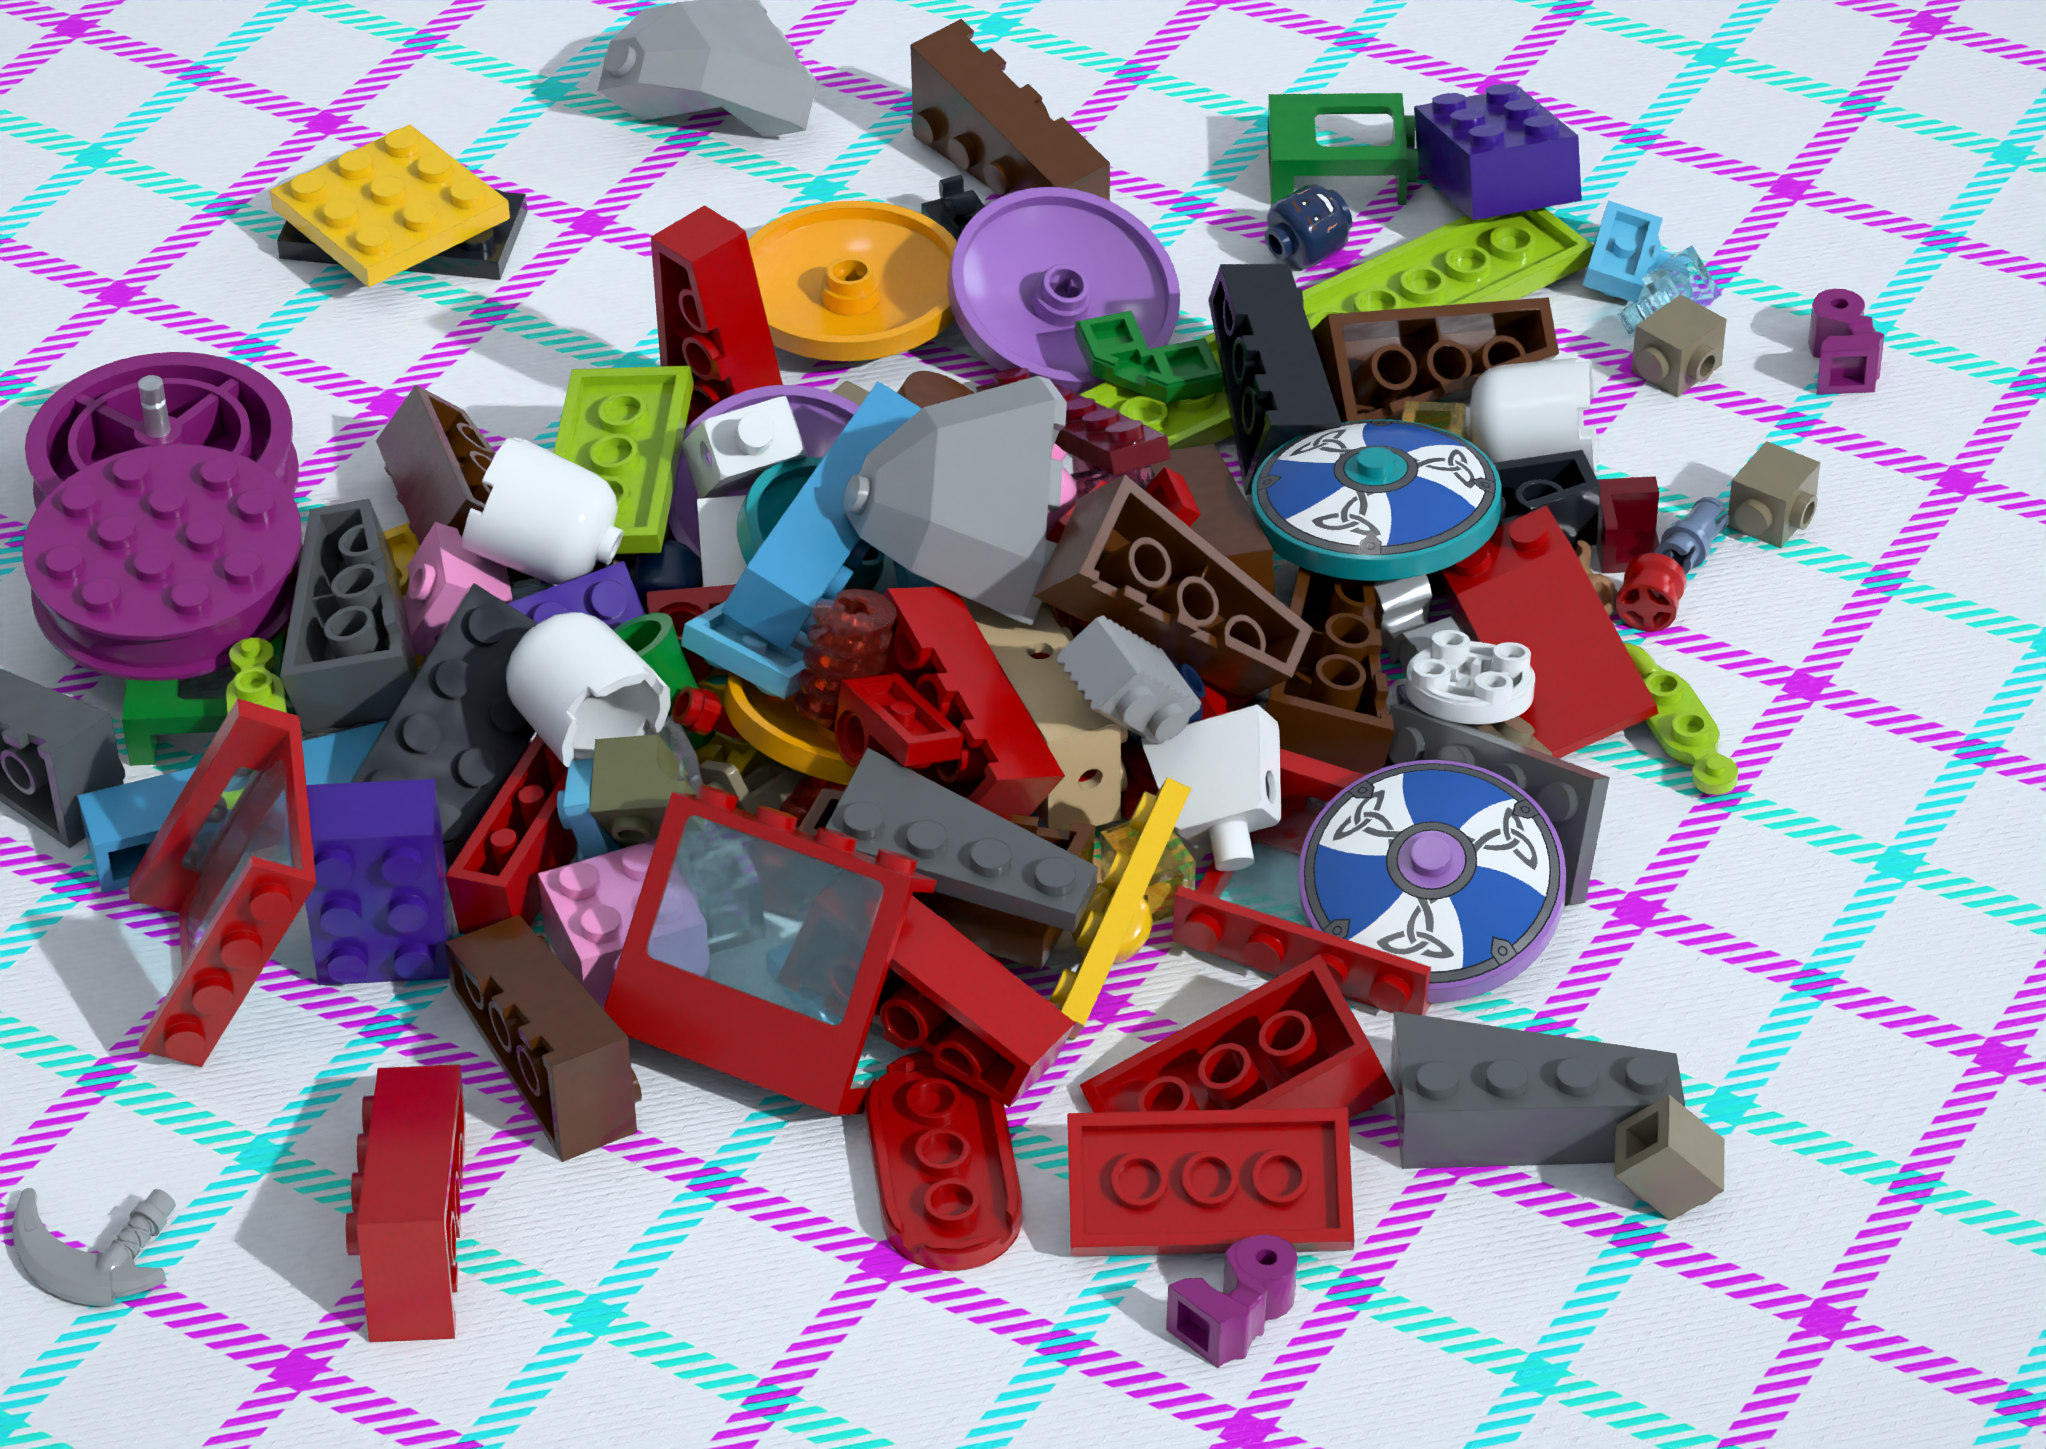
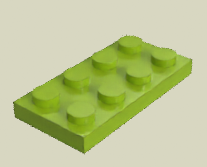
M690 366L571 370L553 453L597 474L612 488L616 495L618 506L614 526L623 530L622 540L616 554L661 553L682 448L681 444L683 442L694 386Z

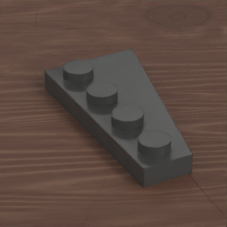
M1409 704L1391 705L1389 714L1393 716L1395 731L1384 767L1417 760L1455 761L1487 769L1516 784L1539 804L1558 834L1566 866L1565 902L1568 905L1585 903L1610 777L1470 726L1436 718Z
M867 748L825 827L858 839L855 851L876 858L878 850L885 849L916 859L918 864L915 872L937 880L935 892L1070 932H1075L1097 886V866L924 776L903 767L870 748Z

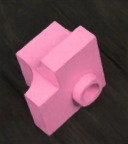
M435 522L407 566L410 581L408 591L403 598L414 653L427 656L435 643L434 638L442 632L467 589L473 583L505 603L513 602L507 567L462 548V538L456 528Z

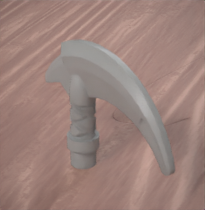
M26 1188L22 1191L13 1219L14 1245L19 1260L26 1272L48 1292L79 1304L109 1307L114 1306L115 1298L137 1294L166 1282L167 1279L162 1268L136 1267L133 1260L140 1252V1248H143L149 1241L150 1236H157L167 1224L166 1218L176 1207L174 1199L168 1193L160 1189H154L145 1201L139 1202L132 1210L128 1225L117 1235L118 1238L113 1240L103 1253H91L72 1248L55 1238L43 1225L38 1215L35 1190L33 1188Z

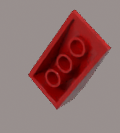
M1547 505L1497 527L1490 539L1475 553L1450 567L1438 571L1448 605L1464 633L1469 636L1470 641L1493 645L1514 642L1526 646L1531 651L1530 666L1535 673L1534 698L1531 706L1518 717L1528 722L1534 728L1533 736L1552 752L1551 756L1559 759L1659 714L1655 701L1573 547Z
M1320 954L1080 1084L1093 1113L1348 1107V1117L1350 1119L1396 1094L1370 1042Z

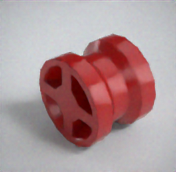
M1645 553L1633 558L1626 568L1624 583L1616 597L1615 607L1619 617L1629 626L1641 631L1655 632L1669 627L1676 618L1679 600L1686 588L1687 577L1683 568L1674 559L1663 554Z

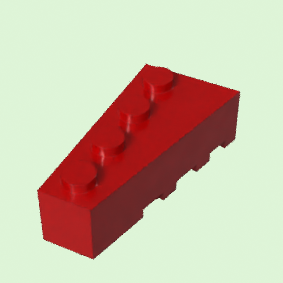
M704 205L651 236L660 366H690L694 382L686 424H691L707 409L735 394L764 386L783 385L746 230Z
M943 586L888 588L861 622L878 674H900L965 735L961 759L936 762L926 768H912V771L1008 821L1011 819V814L1030 816L1065 775L958 593Z
M848 870L816 899L778 982L796 992H799L806 985L827 997L825 1008L844 1017L883 896V885L877 880ZM911 896L872 1022L884 1028L882 1039L902 1050H905L907 1047L916 1046L933 1054L936 1068L1010 1107L1054 1064L1076 1022L1061 1012L1052 1002L1043 998L1011 973L998 960L992 958L957 931L944 918L938 916L914 896Z
M461 1064L378 1068L374 1095H365L362 1098L363 1133L357 1135L358 1172H353L351 1178L353 1212H347L345 1227L348 1256L360 1255L369 1342L455 1339L456 1315L452 1292H457L456 1238H460L461 1231L460 1189H463L466 1131Z

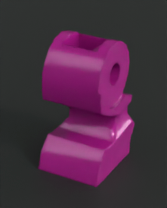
M1837 288L1828 289L1818 293L1813 300L1808 344L1812 356L1820 359L1816 395L1875 392L1876 381L1880 378L1884 334L1875 330L1872 317L1864 316L1865 302L1860 295L1853 291Z
M1267 1234L1252 1236L1241 1241L1238 1240L1225 1252L1223 1293L1214 1289L1203 1278H1186L1168 1285L1166 1330L1217 1368L1231 1360L1246 1358L1252 1341L1256 1336L1264 1334L1265 1321L1277 1319L1287 1314L1293 1307L1298 1263L1295 1248L1288 1241L1278 1236Z

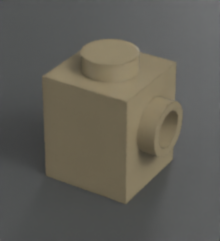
M1681 294L1635 326L1632 372L1676 397L1680 396L1696 383L1708 379L1713 371L1722 366L1727 319Z
M1766 441L1732 479L1728 510L1730 519L1727 527L1782 548L1797 529L1804 530L1807 528L1815 514L1821 462Z
M1667 1095L1616 1124L1614 1177L1626 1185L1637 1199L1646 1201L1671 1221L1698 1205L1706 1204L1716 1195L1724 1192L1725 1139L1671 1095Z

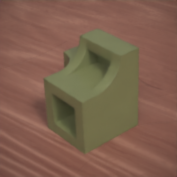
M658 734L595 739L589 813L622 849L658 838L672 792L696 794L686 781L678 780L680 760ZM693 816L689 820L681 846H685L686 832L706 831L705 818Z

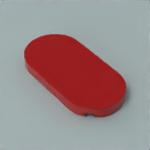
M927 1051L902 1056L887 1065V1073L880 1077L877 1082L875 1077L868 1087L865 1097V1110L882 1223L888 1241L899 1254L909 1261L934 1270H967L995 1260L1011 1247L1022 1225V1196L1004 1104L936 1068L933 1054Z

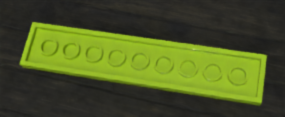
M1545 208L1472 220L1466 215L1302 291L1304 311L1312 330L1328 314L1517 300L1587 267L1594 245ZM1213 332L1200 339H1206L1221 370L1215 333ZM1108 381L1079 394L1085 398L1094 399L1096 403L1109 409H1116L1120 414L1133 420H1140L1144 425L1167 435L1169 450L1214 444L1234 434L1224 381L1223 392L1170 403L1161 402ZM1142 467L1122 473V475L1125 474L1131 480L1136 481L1139 477H1145V469Z

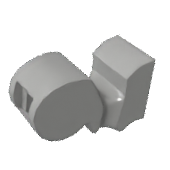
M1426 574L1373 583L1376 600L1374 619L1376 629H1380L1382 649L1388 651L1393 665L1401 662L1406 677L1409 661L1417 653L1431 647L1433 634L1442 630L1460 631V629L1451 617L1433 623L1429 622L1432 592Z

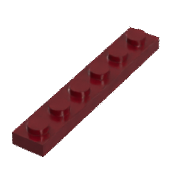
M1012 368L998 372L994 375L995 382L976 387V391L981 392L1031 378L1029 370L1027 368ZM1053 383L1067 402L1066 424L1059 431L1055 444L1063 451L1114 476L1171 459L1167 435L1144 425L1140 420H1133L1120 414L1116 409H1109L1098 404L1094 399L1085 398L1073 392L1070 388H1064Z

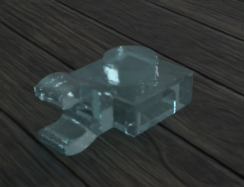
M1692 245L1679 251L1643 276L1642 279L1651 293L1626 307L1617 315L1627 332L1631 334L1635 331L1637 324L1680 294L1706 307L1720 297L1722 293Z

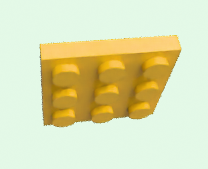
M411 124L395 129L354 151L346 152L339 158L307 173L297 175L292 180L270 190L271 204L274 211L368 287L380 283L510 219L509 203L506 198Z

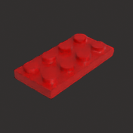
M1348 1107L1067 1113L1071 1256L1225 1253L1238 1240L1241 1241L1245 1238L1264 1234L1278 1236L1288 1241L1296 1251L1353 1250L1354 1248Z

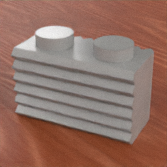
M1104 615L1095 618L1058 653L1057 663L1064 666L1063 672L1071 676L1070 681L1078 685L1077 691L1083 693L1084 700L1091 703V710L1154 744H1162L1164 741L1172 739L1181 733L1187 726L1189 718L1200 709L1201 701L1161 648L1158 649L1155 644L1151 645L1149 641L1145 642L1142 637L1139 638L1137 634H1132L1130 630L1126 631L1123 626L1120 627L1118 623H1113L1111 619L1107 620Z

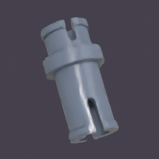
M1712 497L1698 499L1683 520H1678L1667 528L1662 535L1661 544L1657 547L1655 553L1674 559L1683 568L1685 575L1691 568L1700 566L1710 554V543L1729 524V513L1723 514L1715 523L1716 518L1726 509L1724 504Z

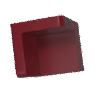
M1656 476L1597 479L1600 484L1597 544L1595 546L1602 574L1624 573L1633 558L1640 554L1655 553V550L1660 545L1656 531L1659 488Z

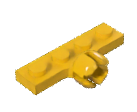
M1168 777L1156 796L1144 791L1128 825V828L1139 832L1130 853L1127 854L1118 849L1103 882L1097 884L1075 932H1071L1072 939L1075 942L1074 945L1078 947L1083 957L1076 972L1067 968L1063 969L1049 1001L1076 1022L1068 1036L1072 1040L1076 1039L1085 1026L1112 964L1123 963L1137 955L1150 937L1153 919L1151 908L1143 895L1192 789Z

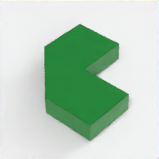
M1132 311L1075 321V339L1089 371L1094 377L1164 403L1223 392L1224 377L1205 338L1149 349Z

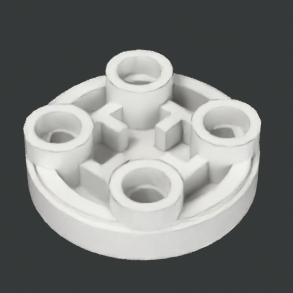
M1457 630L1436 632L1432 635L1431 647L1417 653L1408 663L1406 694L1409 700L1421 711L1450 722L1491 724L1515 718L1531 706L1534 698L1535 673L1530 666L1531 651L1526 646L1514 642L1493 645L1470 641L1468 635Z

